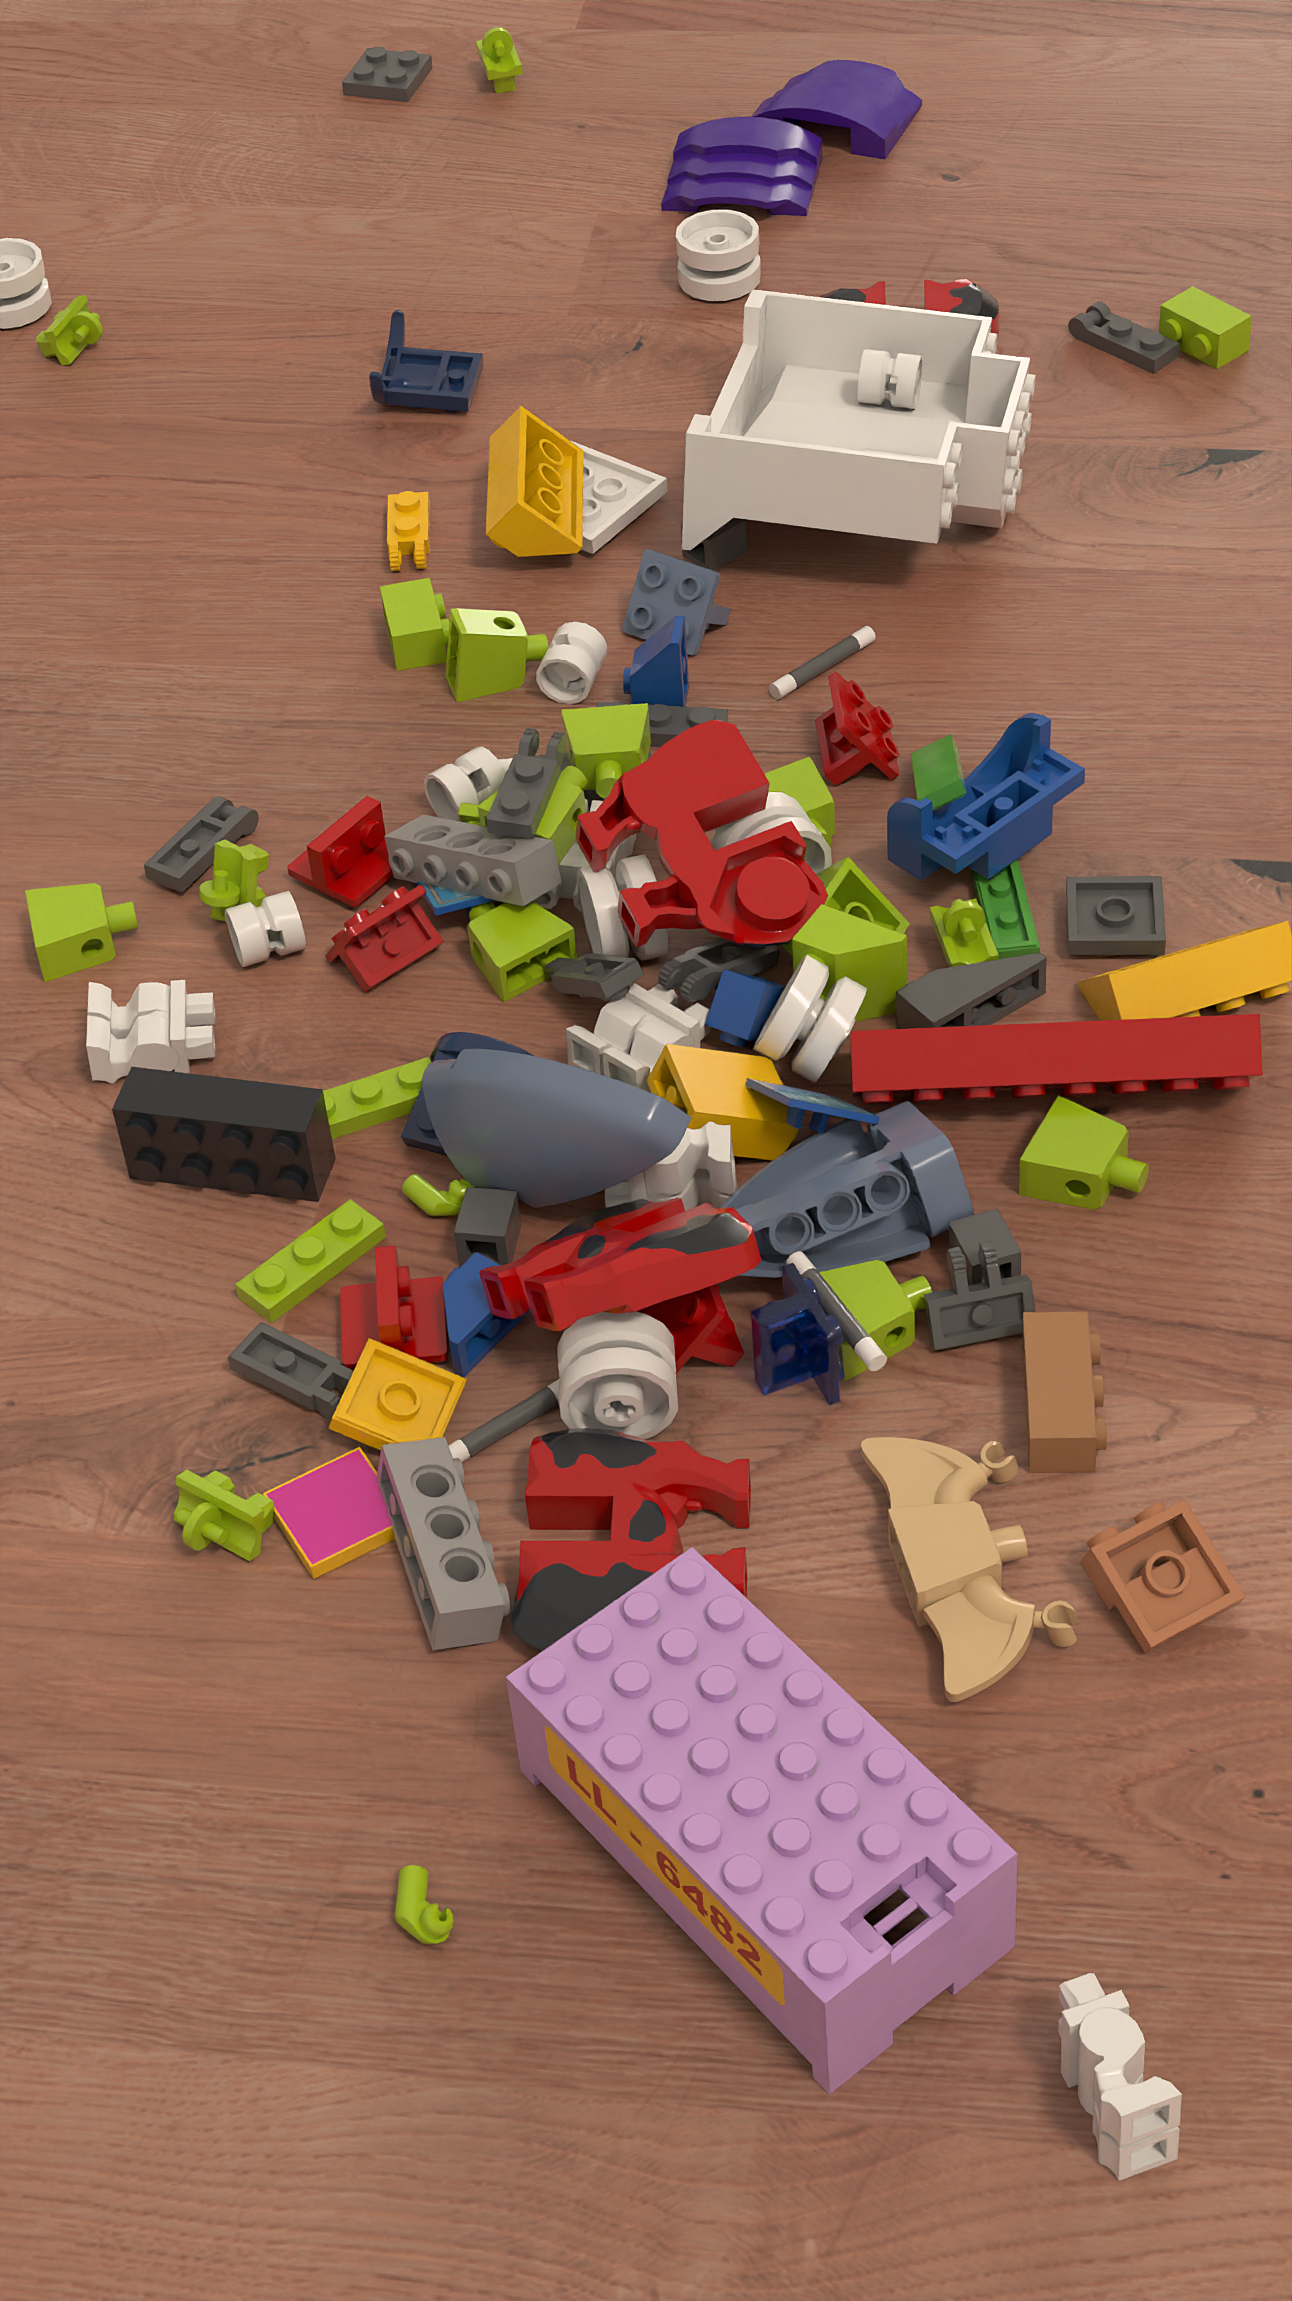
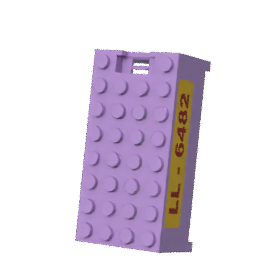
M693 1547L506 1676L521 1772L534 1786L542 1782L812 2064L813 2078L829 2095L893 2044V2031L945 1989L955 1995L1015 1947L1018 1853ZM899 1889L908 1900L872 1927L864 1919V1916ZM919 1908L928 1918L891 1946L882 1936Z

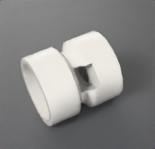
M864 349L858 376V402L881 405L885 399H888L894 407L915 409L918 403L922 380V355L899 353L895 358H891L888 351ZM891 376L897 377V383H890Z
M569 622L560 626L536 672V681L541 691L559 703L574 704L584 700L607 655V644L604 637L595 628L586 623Z
M476 747L458 757L455 764H446L428 774L424 779V789L432 809L439 818L461 822L458 816L461 802L479 805L500 789L506 773L498 759L488 749Z
M289 891L263 898L259 907L248 902L225 909L229 934L242 967L268 960L272 951L283 956L306 949L302 922L294 899Z

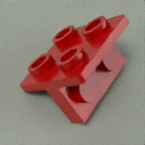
M836 671L828 676L833 707L815 719L825 777L837 786L850 776L858 774L864 766L872 762L888 778L894 780L900 775L897 763L899 751L892 739L891 729L893 728V722L890 716L881 706L875 708L871 705L856 682L853 680L847 682Z
M369 796L363 798L306 846L307 850L287 866L289 876L352 907L359 906L393 876L384 837L386 832L381 802Z
M422 884L409 892L404 886L398 888L381 901L382 906L371 914L367 909H364L343 924L345 928L331 938L334 946L325 955L326 959L331 964L341 958L365 993L443 944V939L418 904L427 893Z
M396 1245L375 1247L376 1283L343 1286L340 1289L343 1365L354 1371L369 1338L428 1363L446 1361L448 1359L443 1278L435 1276L411 1279L409 1265L399 1266Z
M717 1284L636 1311L647 1314L662 1322L673 1335L676 1363L675 1374L679 1372L691 1356L733 1367L744 1354L735 1331V1325L728 1315Z

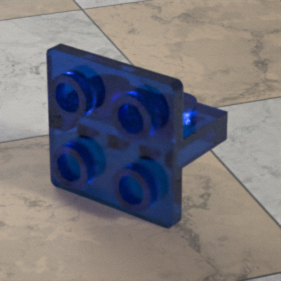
M792 1262L782 1266L784 1299L772 1301L761 1308L751 1311L755 1382L765 1396L813 1378L828 1404L832 1405L840 1402V1381L845 1379L844 1368L838 1353V1346L844 1343L842 1330L836 1317L833 1314L826 1316L821 1308L820 1297L814 1282L809 1277L803 1279Z

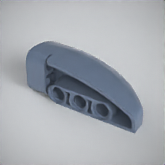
M464 1049L460 1052L457 1059L432 1062L425 1069L422 1077V1088L426 1106L435 1133L445 1153L461 1175L475 1188L517 1191L518 1199L535 1208L586 1197L615 1186L643 1172L673 1153L680 1144L691 1120L689 1115L669 1101L635 1086L579 1067L514 1052Z
M905 1101L874 1114L879 1117L878 1124L865 1122L867 1133L863 1132L860 1121L847 1118L826 1128L823 1133H817L774 1159L740 1186L720 1207H733L752 1226L762 1261L755 1268L740 1274V1276L795 1277L787 1267L786 1261L790 1255L798 1251L806 1255L818 1272L873 1260L886 1262L928 1249L931 1246L928 1237L932 1238L948 1231L949 1222L974 1215L959 1162L946 1135L909 1101Z

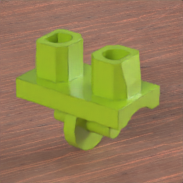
M501 27L492 28L485 33L482 40L476 41L479 58L488 80H493V87L496 93L516 90L515 76L523 74L522 64L513 45L511 34Z
M85 295L76 296L65 310L59 311L49 328L42 331L36 337V342L44 357L57 356L62 366L71 364L88 344H94L101 338L103 327L100 322V316L97 313H90L88 299Z
M225 839L215 843L213 880L202 883L199 888L200 900L211 906V918L226 922L225 909L251 902L256 907L261 906L262 900L266 895L262 888L257 886V875L268 869L269 854L267 851L253 844L239 847Z
M957 899L952 902L950 908L941 906L930 907V919L949 967L999 959L998 952L985 922L984 912L976 899L967 901Z
M185 1470L176 1476V1486L179 1488L180 1496L174 1511L173 1521L184 1526L182 1537L186 1546L200 1551L211 1542H214L248 1561L260 1555L262 1534L273 1525V1500L258 1492L244 1500L234 1494L235 1486L231 1479L216 1470L204 1478L189 1470Z

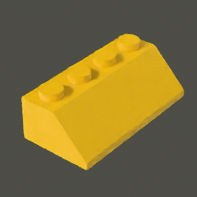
M520 406L490 436L486 535L496 546L506 548L517 557L578 553L583 547V450Z
M1288 921L1257 927L1077 982L1081 993L1100 1021L1201 1016L1199 1009L1215 1005L1218 1013L1245 1005L1243 996L1259 991L1261 999L1290 991L1288 982L1292 981V933Z

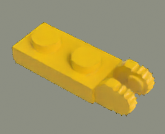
M405 491L399 494L388 495L387 547L391 571L401 570L402 556L404 555L414 556V563L417 569L427 568V554H430V501L428 492L415 493Z

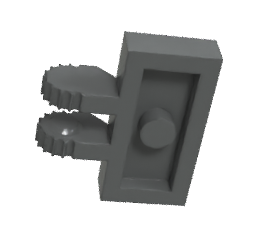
M992 1241L979 1243L978 1258L985 1282L968 1285L966 1259L964 1254H962V1250L956 1247L946 1251L948 1272L953 1288L923 1294L929 1339L934 1350L1023 1333V1312H1036L1031 1279L1026 1274L1001 1279L996 1248Z

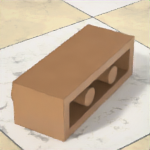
M1088 1311L1023 1312L1022 1352L1029 1473L1095 1472L1096 1450H1106L1107 1448L1106 1417H1095V1407H1103L1104 1403L1103 1375L1092 1374V1366L1100 1365V1334L1089 1332Z

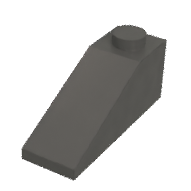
M1035 953L933 970L896 991L897 1027L899 1029L991 1025L1046 993L1047 957L1042 953Z

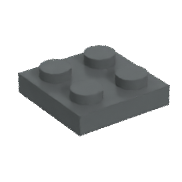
M383 47L367 48L343 80V93L349 96L409 102L432 70L431 55L418 54V52L413 50L398 52L389 51Z
M1162 876L1066 877L1068 955H1165L1166 935Z

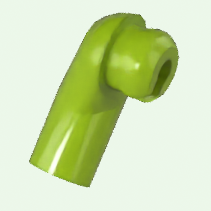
M414 1174L404 1182L402 1193L430 1216L459 1215L466 1187H475L467 1180L460 1179L459 1181L453 1180L450 1183L449 1191L437 1190L419 1174Z
M417 1865L404 1866L400 1869L395 1905L396 1922L422 1944L435 1945L444 1942L449 1937L454 1925V1916L451 1910L446 1906L441 1912L438 1910L437 1903L430 1904L426 1901L429 1873L425 1868Z

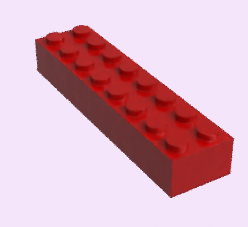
M1260 1014L850 1031L852 1096L862 1095V1104H889L893 1102V1094L912 1093V1102H938L944 1099V1092L962 1091V1100H988L995 1097V1090L1012 1089V1098H1037L1046 1095L1045 1088L1062 1087V1096H1086L1097 1093L1096 1086L1112 1085V1094H1136L1148 1091V1083H1162L1163 1092H1185L1199 1089L1198 1081H1213V1090H1234L1250 1087L1249 1079L1263 1075Z

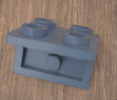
M644 550L622 627L623 632L647 640L675 616H685L687 654L698 655L705 630H709L710 624L726 625L731 608L713 603L720 580V573L654 550Z

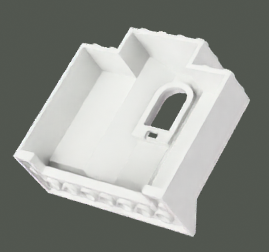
M752 289L744 306L743 344L710 416L695 414L686 432L682 549H693L732 518L935 544L938 543L942 528H950L951 522L1002 528L1006 513L1014 514L1017 494L1020 493L1023 469H1019L1021 457L1024 455L1026 438L1029 437L1032 413L1028 412L1030 400H1033L1036 375L1029 374L1030 358L995 354L998 335L991 333V317ZM864 349L888 351L891 358H895L899 353L922 355V380L918 403L915 409L894 407L888 399H885L881 405L858 402V376ZM891 376L890 383H897V377Z

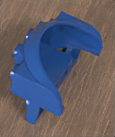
M1035 713L1025 714L1008 726L990 753L964 779L965 796L934 811L932 809V801L926 797L921 801L904 797L889 808L887 813L888 860L920 881L942 866L955 874L965 867H969L983 877L990 879L1052 834L1053 805L1085 783V768L1050 749L1051 719Z

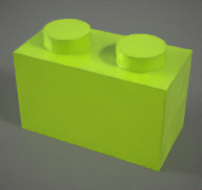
M1192 286L1160 305L1159 333L1180 343V351L1215 369H1219L1249 351L1252 316Z
M430 578L380 586L384 620L397 671L446 663L445 645H448L449 619L446 618L442 593L434 594Z

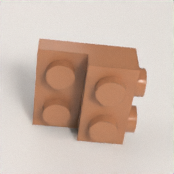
M1185 1499L1166 1508L1162 1501L1151 1505L1134 1517L1136 1522L1134 1526L1122 1532H1119L1116 1526L1101 1531L1087 1542L1090 1549L1080 1561L1108 1610L1118 1608L1145 1654L1240 1604L1246 1597Z

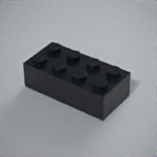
M131 1067L112 1108L129 1178L187 1185L195 1188L203 1187L234 1191L243 1194L250 1193L282 1197L290 1200L298 1199L319 1202L336 1160L323 1089Z

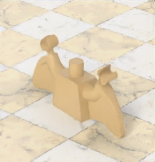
M896 1437L866 1438L861 1442L862 1458L880 1480L890 1500L891 1508L888 1509L889 1546L917 1626L929 1624L940 1641L944 1659V1691L949 1701L959 1702L988 1688L1006 1675L1026 1652L1032 1638L1033 1628L1046 1629L1049 1639L1058 1647H1068L1076 1643L1077 1637L1074 1629L1068 1624L1077 1625L1079 1620L1074 1608L1068 1602L1062 1600L1054 1601L1048 1604L1043 1611H1035V1604L1010 1598L1001 1589V1563L1026 1558L1028 1555L1024 1532L1020 1525L990 1531L981 1505L971 1501L973 1495L987 1485V1477L999 1483L1008 1482L1014 1478L1018 1471V1464L1014 1455L1008 1456L1000 1463H994L1004 1456L1005 1451L1001 1443L990 1441L982 1448L980 1453L982 1461L977 1464L970 1457L957 1450L928 1441Z

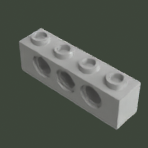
M424 814L384 836L389 855V864L396 879L414 883L421 882L472 893L488 899L525 906L562 883L554 842L550 839L535 836L534 839L489 833L488 827Z
M445 1437L382 1445L376 1479L432 1650L498 1641L502 1619L507 1617L510 1611L509 1594L506 1585L498 1583L496 1580L493 1549L488 1540L482 1541L478 1530L479 1513L477 1504L474 1499H467L464 1491V1470L460 1459H453Z

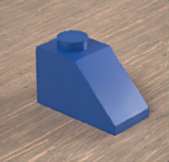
M675 616L635 649L632 667H625L623 674L624 694H631L632 704L648 703V705L663 704L666 706L686 707L689 691L685 616Z
M724 969L705 1025L721 1030L720 1040L746 1048L749 1040L757 1041L769 1015L786 986L761 977Z
M477 1252L461 1267L452 1270L443 1283L454 1371L456 1375L463 1378L529 1313L528 1310L524 1315L515 1319H506L491 1314L479 1272L481 1269L490 1266L501 1265Z

